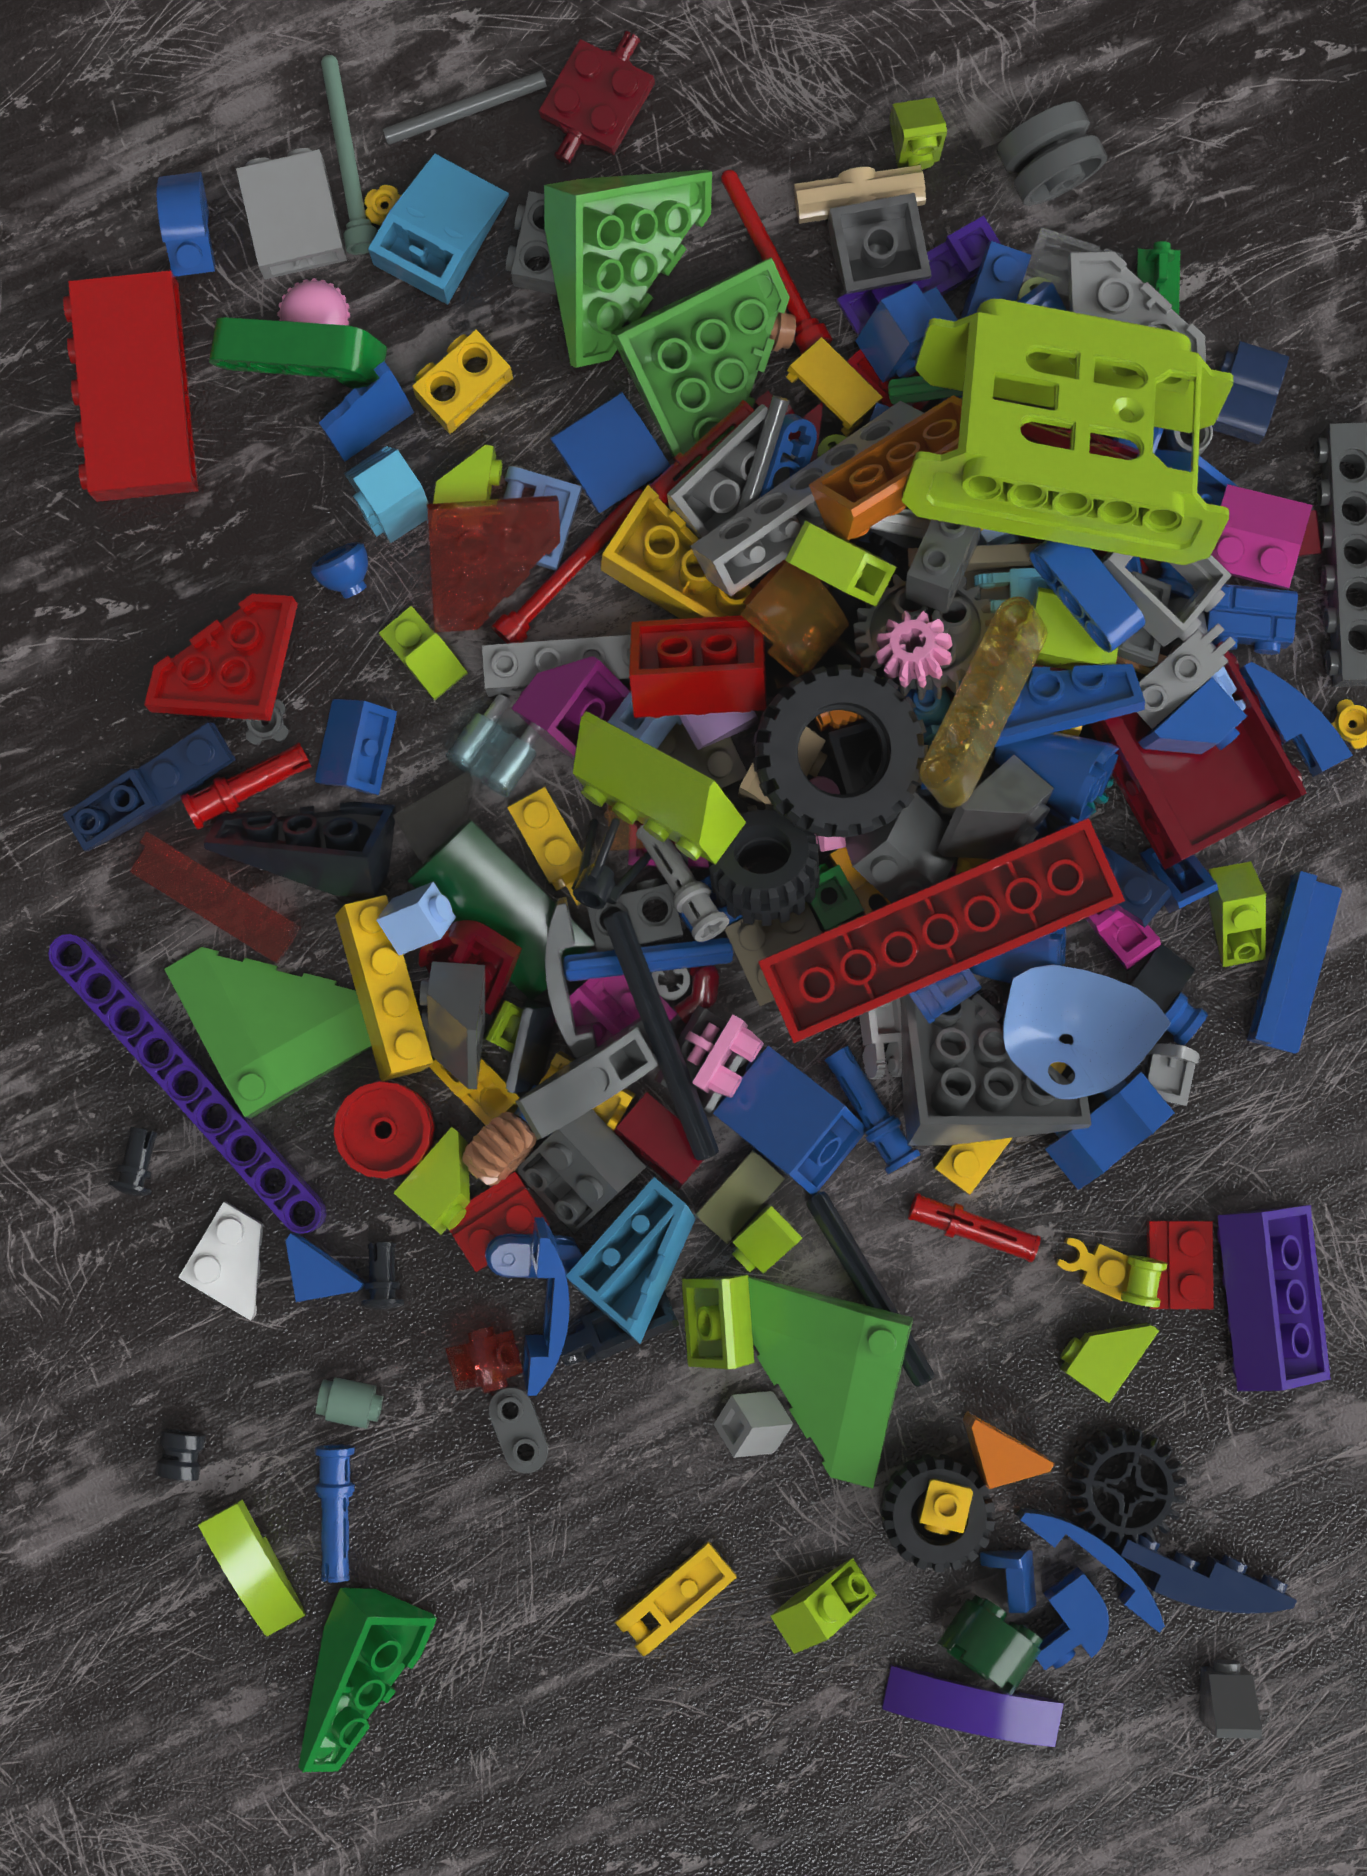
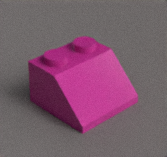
M1227 484L1221 506L1229 509V520L1211 555L1234 577L1289 590L1312 505Z

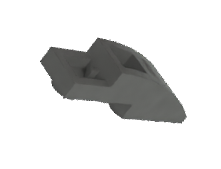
M641 1017L587 1055L577 1057L515 1101L537 1140L546 1137L589 1112L658 1066V1061Z

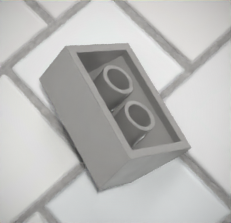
M763 404L749 415L667 494L669 509L675 511L699 539L737 513L768 413V408ZM784 452L782 454V456L790 459L791 461H793L795 458V456L792 454L790 456ZM782 467L775 473L773 477L774 488L790 477L788 467Z

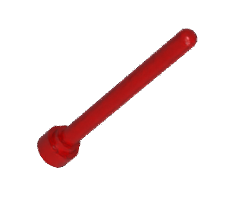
M731 169L725 170L721 175V181L762 260L770 257L773 259L790 299L787 308L796 319L797 327L795 333L797 336L795 337V342L801 354L806 352L821 337L830 344L833 339L826 325L819 323L817 318L811 317L737 173Z
M638 488L630 493L517 612L512 610L508 615L502 614L491 625L494 632L506 644L523 643L528 638L526 633L531 629L528 624L618 531L644 491L643 489Z

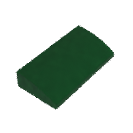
M468 818L407 880L415 888L434 882L440 893L450 902L452 912L456 916L453 922L462 920L480 922L521 947L522 951L510 981L530 1000H534L547 989L545 968L546 944L549 924L556 903ZM572 919L575 946L560 949L562 964L564 957L567 955L585 954L595 944Z

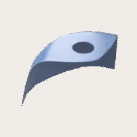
M1053 964L1030 968L1012 979L1003 1024V1040L1010 1060L1040 1088L1058 1099H1076L1107 1091L1122 1082L1150 1052L1171 1022L1157 1003L1136 987L1087 970ZM1062 1034H1069L1073 1037L1074 1042L1072 1045L1064 1044L1059 1041V1037ZM1054 1062H1062L1069 1065L1075 1074L1074 1081L1068 1085L1056 1083L1049 1076V1066Z

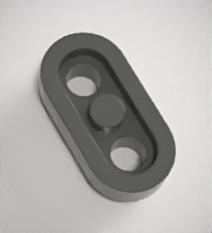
M509 1386L500 1389L490 1401L489 1416L506 1462L513 1470L519 1473L535 1472L544 1465L548 1457L549 1446L532 1399L527 1395L526 1391L519 1387ZM514 1402L518 1406L519 1413L516 1417L508 1418L504 1415L502 1407L505 1403ZM527 1443L534 1448V1456L532 1458L523 1459L519 1456L518 1447L521 1444Z

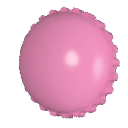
M313 278L311 281L305 279L302 283H295V286L287 290L288 293L282 296L283 301L279 303V321L349 326L348 319L350 318V313L348 309L350 307L346 303L345 295H342L341 290L335 288L334 284H328L325 280L317 281V279Z

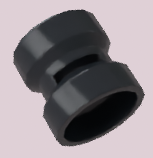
M161 1430L160 1445L163 1447L162 1458L156 1463L155 1475L174 1480H199L201 1466L197 1462L198 1453L204 1449L206 1435L186 1430Z

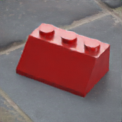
M763 614L631 622L629 679L634 718H660L663 716L690 714L706 715L708 713L725 712L747 713L765 710L767 708Z

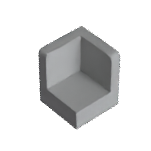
M771 1391L731 1395L713 1425L733 1458L776 1452L791 1429L793 1422L776 1395Z

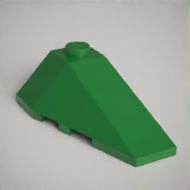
M340 1588L324 1626L298 1765L302 1772L339 1771L368 1731L369 1723L367 1719L381 1700L386 1703L389 1702L396 1692L392 1687L393 1683L405 1667L412 1669L420 1659L437 1620L432 1613L377 1589Z

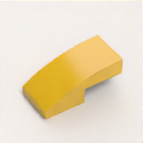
M482 1057L477 1089H468L436 1059L429 1066L485 1125H488L493 1118L498 1117L501 1113H514L518 1108L515 1101L520 1097L516 1093L507 1092V1083Z

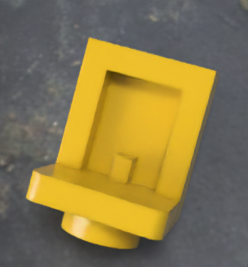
M934 1478L930 1479L925 1497L920 1496L916 1511L919 1522L925 1524V1529L938 1534L950 1535L951 1531L964 1533L973 1496L972 1489Z

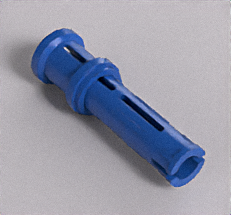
M849 1046L826 1058L824 1061L832 1073H834L841 1088L868 1130L865 1132L867 1142L874 1143L887 1164L884 1169L886 1173L890 1174L920 1156L921 1153L918 1149H912L911 1146H908L907 1139L900 1129L902 1122L899 1117L896 1118L895 1115L890 1116L870 1081L855 1060Z
M331 1444L315 1447V1455L319 1456V1483L315 1485V1492L317 1497L321 1498L322 1582L338 1583L350 1580L348 1506L349 1497L355 1491V1484L350 1482V1456L355 1453V1446Z

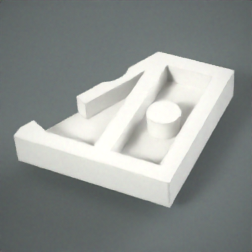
M223 1202L178 1278L250 1321L253 1320L257 1312V1306L255 1305L257 1279H259L260 1274L259 1254L260 1246L262 1245L263 1223L230 1203Z

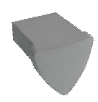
M1155 1044L1148 1053L1150 1058L1146 1078L1167 1103L1187 1106L1195 1065L1199 1063V1053L1183 1045Z

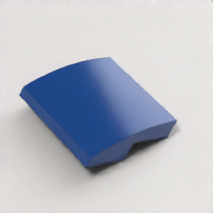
M620 392L550 437L551 442L567 468L576 477L598 513L603 512L670 467L663 452L623 392Z

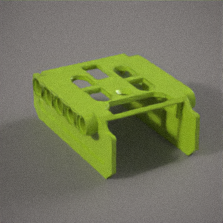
M1005 299L986 300L980 304L977 313L957 321L938 318L929 320L916 359L915 369L930 385L963 391L958 449L942 455L919 451L915 454L902 493V502L917 517L1179 565H1187L1211 556L1229 520V509L1224 506L1207 504L1197 493L1200 429L1215 424L1233 386V375L1227 372L1211 370L1198 353L1191 352V342L1186 335L1171 330ZM993 397L1035 404L1045 407H1051L1053 408V410L999 401L993 399ZM1029 422H1036L1071 429L1070 449L1028 441L1022 435L1020 427ZM1154 427L1192 433L1191 472L1168 468L1153 453ZM1090 433L1129 440L1137 446L1140 455L1132 460H1124L1089 453Z

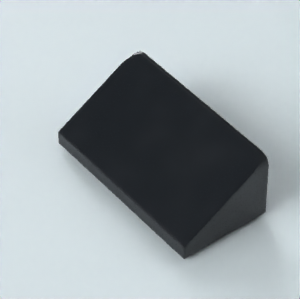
M530 999L524 1002L506 1084L507 1092L530 1091L534 1084L538 1086L542 1080L555 1023L551 1004Z

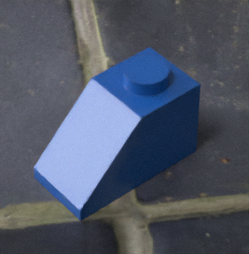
M1212 677L1151 729L1138 743L1143 749L1202 754L1214 746L1222 750L1240 734L1235 727L1247 715Z

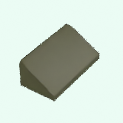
M752 1150L697 1211L695 1216L728 1244L785 1178Z

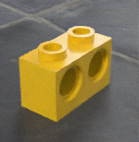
M477 329L468 337L466 334H462L456 338L447 348L446 352L448 355L436 365L431 362L423 367L416 375V383L412 386L416 398L449 434L455 431L513 379L510 365ZM474 357H481L488 362L485 369L478 373L467 371L465 369L466 363ZM449 385L456 390L454 396L447 401H438L433 398L435 390L440 386Z

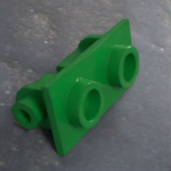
M1165 241L1155 242L1153 249H1137V277L1144 284L1148 282L1173 305L1171 309L1179 315L1180 250H1171V243Z

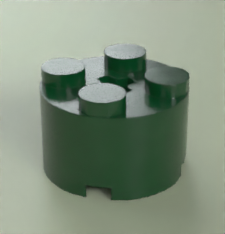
M977 1595L972 1600L967 1598L937 1644L947 1649L946 1652L984 1680H992L998 1685L997 1688L1012 1696L1040 1654L1041 1650L1038 1647L1043 1640L1023 1625L1018 1626L1012 1621L1008 1624L1003 1620L1007 1613L985 1598L983 1600Z

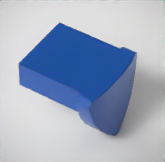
M1033 1550L980 1552L982 1566L1006 1568L1009 1613H1027L1036 1606Z

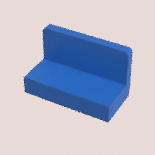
M334 699L330 708L315 782L323 785L343 786L366 794L379 795L397 711L363 700Z

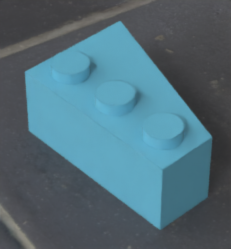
M385 446L344 473L357 492L353 497L363 514L362 516L376 537L384 533L389 542L392 543L429 519L432 515V510L422 485L398 449Z

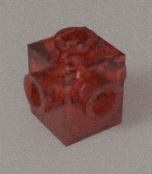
M493 1326L477 1329L467 1333L469 1341L445 1348L457 1391L480 1386L483 1393L495 1391L508 1386L507 1378L523 1373L519 1350L512 1330L494 1333Z

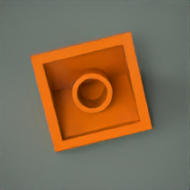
M965 1413L963 1422L979 1477L989 1489L1051 1472L1055 1463L1044 1454L973 1414Z

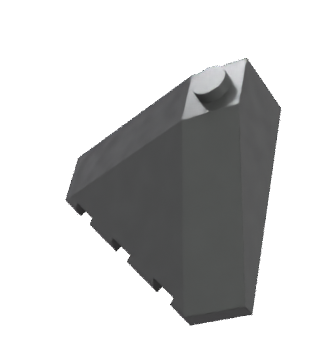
M909 994L900 998L903 1110L908 1146L958 1145L1084 1129L1092 1125L1087 1096L1076 1099L1055 1098L1034 1083L1010 1060L1004 1045L1003 1025L999 1023L1003 1014L979 994H976L973 999L968 997L948 1012L941 1014L931 1024L928 1023ZM1052 1066L1048 1068L1049 1076L1058 1084L1068 1085L1075 1079L1073 1073L1066 1079Z

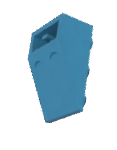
M434 154L389 211L370 244L368 251L373 265L448 305L507 201L509 193Z

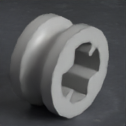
M687 968L673 970L675 975H682L683 984H677L678 990L675 992H668L666 985L659 986L658 977L659 975L664 977L663 971L652 973L658 993L663 999L675 1000L681 998L687 992L690 984V975Z

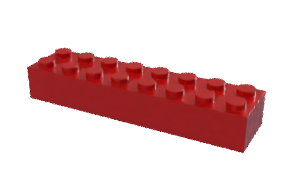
M1085 818L758 961L792 1041L796 1043L1122 903L1125 899L1089 818Z

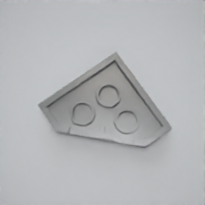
M1115 252L1070 253L1068 257L1070 312L1182 333L1191 342V352L1198 353L1206 362L1205 335L1193 324L1189 325L1171 309L1173 305L1148 282L1144 284L1126 267L1127 263Z

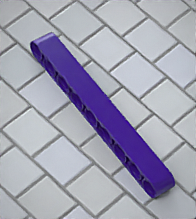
M72 934L57 937L50 945L48 952L49 960L53 967L282 1223L292 1232L299 1234L313 1232L320 1228L325 1222L327 1214L326 1206L322 1199L253 1122L243 1116L235 1102L95 946L87 939ZM77 943L82 950V957L78 964L69 967L64 961V951L71 944ZM105 975L110 980L111 989L107 996L97 999L93 994L92 985L96 978ZM134 1007L139 1012L140 1021L135 1029L126 1031L121 1025V1016L125 1010ZM163 1039L169 1047V1054L165 1061L156 1064L150 1057V1047L155 1041ZM191 1071L198 1079V1087L193 1094L185 1096L179 1090L178 1082L182 1074ZM221 1104L227 1111V1120L222 1127L216 1129L209 1124L207 1113L211 1106ZM244 1136L251 1137L255 1141L257 1148L254 1157L248 1161L242 1160L236 1153L237 1142ZM273 1168L282 1171L286 1179L285 1187L277 1194L269 1191L265 1185L266 1174ZM301 1201L309 1202L315 1209L314 1220L308 1226L299 1224L294 1218L295 1206Z

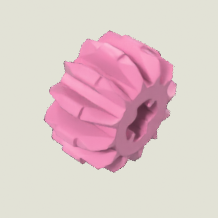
M924 610L918 615L916 620H911V615L904 611L902 623L899 624L888 619L886 623L888 633L878 634L877 644L881 649L876 653L878 664L885 665V676L889 679L899 676L900 685L904 688L910 684L912 679H917L918 685L924 688L927 682L926 676L930 675L940 680L943 675L940 666L950 665L952 657L948 649L952 646L951 636L948 633H943L944 625L940 619L929 623L928 614Z

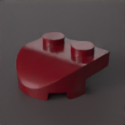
M472 920L456 921L450 925L440 940L421 947L419 966H426L430 974L432 962L485 965V1012L491 1015L501 1002L522 948L480 922Z

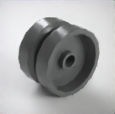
M1079 102L1062 103L1035 115L1011 131L997 146L996 152L1005 170L1019 173L1014 180V187L1024 205L1033 206L1041 204L1068 192L1090 178L1107 162L1108 155L1099 138L1094 135H1085L1089 129L1090 121Z

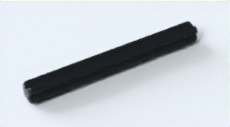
M820 1192L808 1199L806 1206L866 1306L899 1314L828 1194ZM910 1333L902 1366L913 1385L920 1387L931 1381L935 1375Z

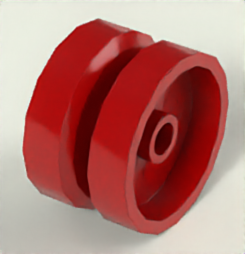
M378 1081L360 1086L345 1098L336 1114L333 1134L338 1152L351 1168L367 1177L388 1179L408 1174L417 1167L434 1145L436 1125L431 1108L419 1093L402 1084ZM384 1121L388 1122L392 1128L391 1135L385 1139L384 1136L376 1134V1127L383 1126Z

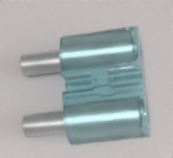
M498 694L484 715L476 712L473 714L446 753V757L470 776L475 775L481 779L482 784L496 793L508 797L537 756L532 746L540 735L530 725L520 739L512 733L509 735L501 730L502 727L497 724V721L511 702L504 695Z

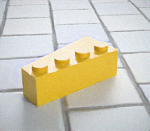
M647 485L603 552L601 571L680 619L755 614L743 603L753 591L749 585L734 595L729 596L707 580L690 547L699 538L686 526V522L675 511H671L659 499V495Z

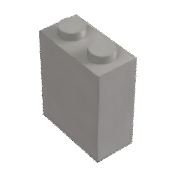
M299 148L289 152L287 157L274 160L256 158L248 161L246 166L236 168L258 266L264 279L347 261L326 166L320 149L312 151L310 148Z

